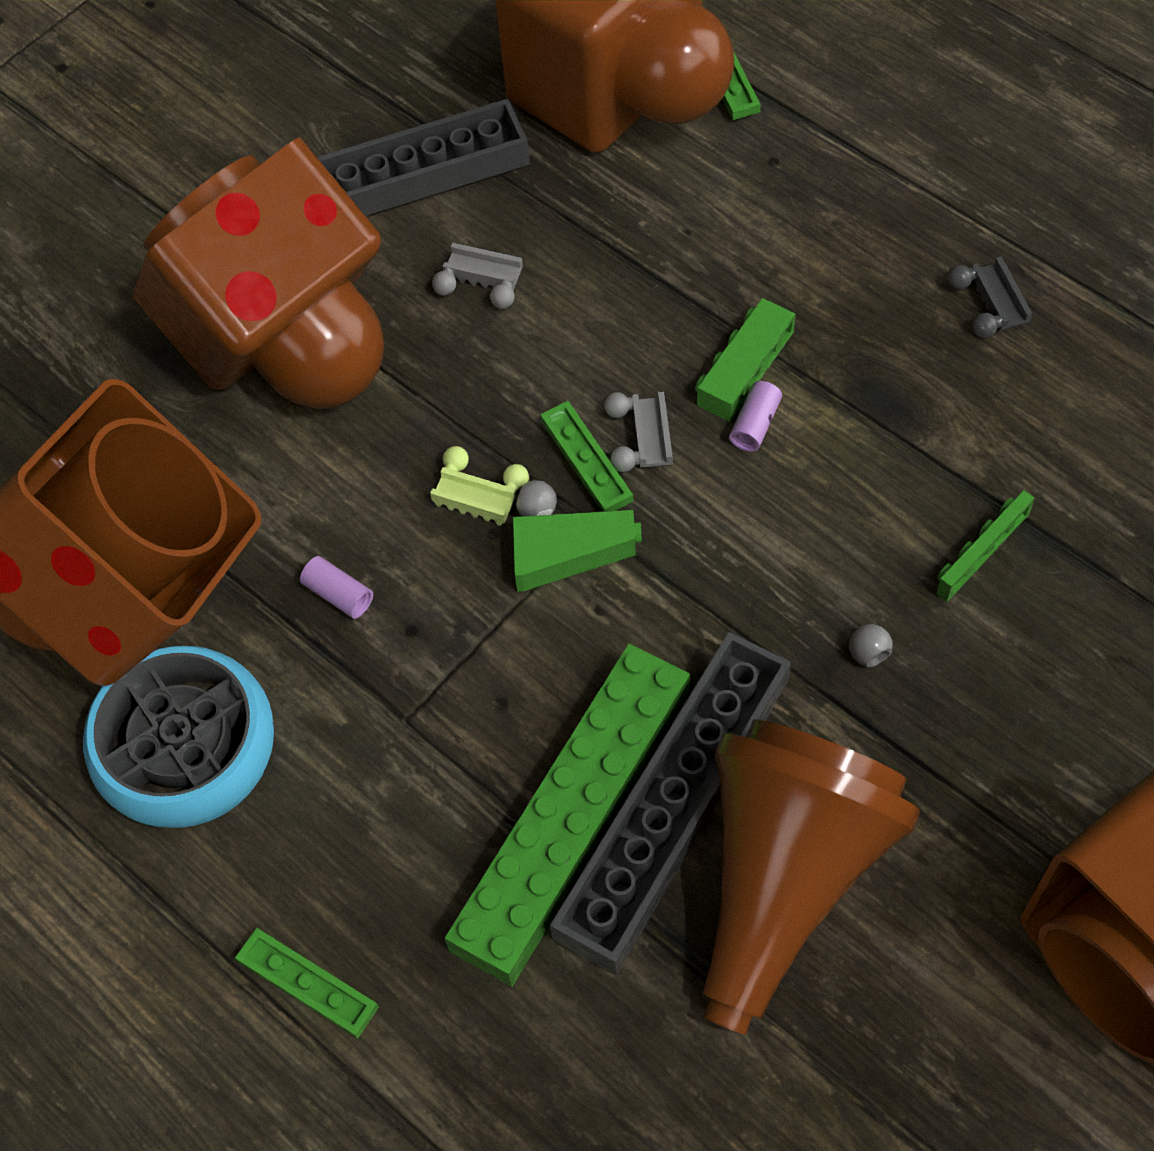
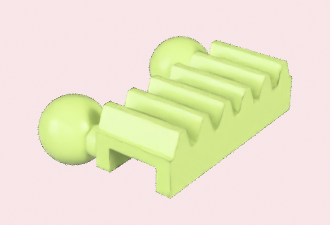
M459 446L448 448L443 455L445 467L441 470V479L437 488L432 489L430 493L432 501L438 507H441L442 504L446 505L451 511L457 508L464 515L466 512H470L473 518H477L480 515L487 522L493 519L497 525L501 526L509 515L517 497V490H520L529 481L527 469L520 464L508 466L503 473L505 485H501L459 472L466 468L469 461L468 454L465 449Z

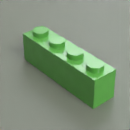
M764 298L761 299L756 308L751 307L745 316L743 326L740 330L735 329L731 334L727 348L724 352L720 351L715 356L709 373L707 375L703 374L699 378L695 387L697 406L731 422L745 402L753 383L760 381L794 333L795 313Z

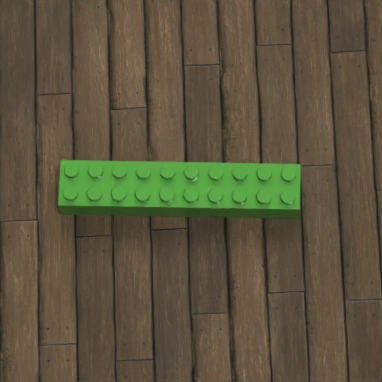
M631 644L627 645L446 935L445 941L450 953L513 987L690 692V673Z

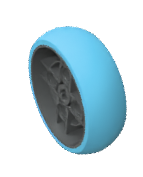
M184 645L160 648L153 651L116 683L102 686L95 696L87 714L83 734V753L87 770L100 795L112 807L134 821L164 828H185L203 824L224 815L236 807L249 795L262 777L273 746L274 727L272 711L261 685L245 667L234 659L220 652L198 646ZM204 682L216 686L206 692L195 686L175 684ZM167 707L164 712L155 714L159 708ZM135 708L127 725L126 743L114 750L119 729L129 713ZM215 713L211 719L203 720L207 714ZM246 719L242 741L232 759L222 769L221 764L225 760L230 748L231 728ZM177 733H181V734H182V735H181L180 737H178V738L175 736ZM155 751L154 755L150 758L142 759L146 753ZM203 758L202 762L198 765L190 766L194 759ZM150 780L168 787L193 786V788L173 793H152L138 789Z

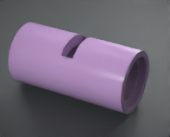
M765 381L753 383L729 435L733 445L748 452H754L760 448L770 422L782 399V392L779 388Z
M321 556L312 558L301 573L300 582L302 585L353 619L360 617L371 604L373 599V591Z

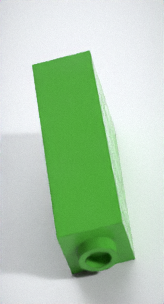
M633 510L513 517L517 592L536 588L635 556V543L642 542L641 522L634 523Z

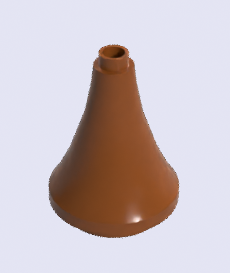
M759 719L752 721L746 737L729 733L722 734L715 752L720 777L724 824L722 904L713 956L703 995L710 998L703 1018L744 1035L747 1033L753 1016L762 1018L779 983L807 938L855 881L895 843L913 832L920 814L918 807L901 798L907 779L899 772L836 743L791 727Z

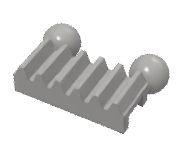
M452 243V253L448 262H444L443 271L436 273L432 279L434 291L443 296L451 294L456 288L455 277H457L460 283L463 284L465 280H469L472 286H475L477 282L481 283L483 288L486 289L488 285H492L493 289L490 293L492 304L500 309L511 306L515 298L513 290L523 268L522 258Z
M619 392L608 395L604 402V408L609 416L620 418L625 416L629 410H633L638 451L636 452L626 446L616 448L610 456V462L619 472H628L637 464H640V468L672 465L673 456L664 392H658V398L639 399L638 394L627 398Z

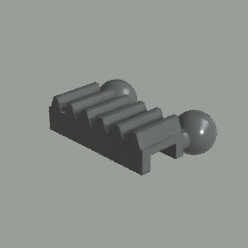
M1002 256L996 258L995 264L980 268L979 264L976 263L971 268L964 265H956L949 270L947 281L952 288L963 290L971 282L973 284L976 283L977 293L981 292V300L986 302L987 312L991 311V314L980 313L974 318L972 329L977 336L988 338L994 335L996 331L1005 330L1031 321L1033 313Z

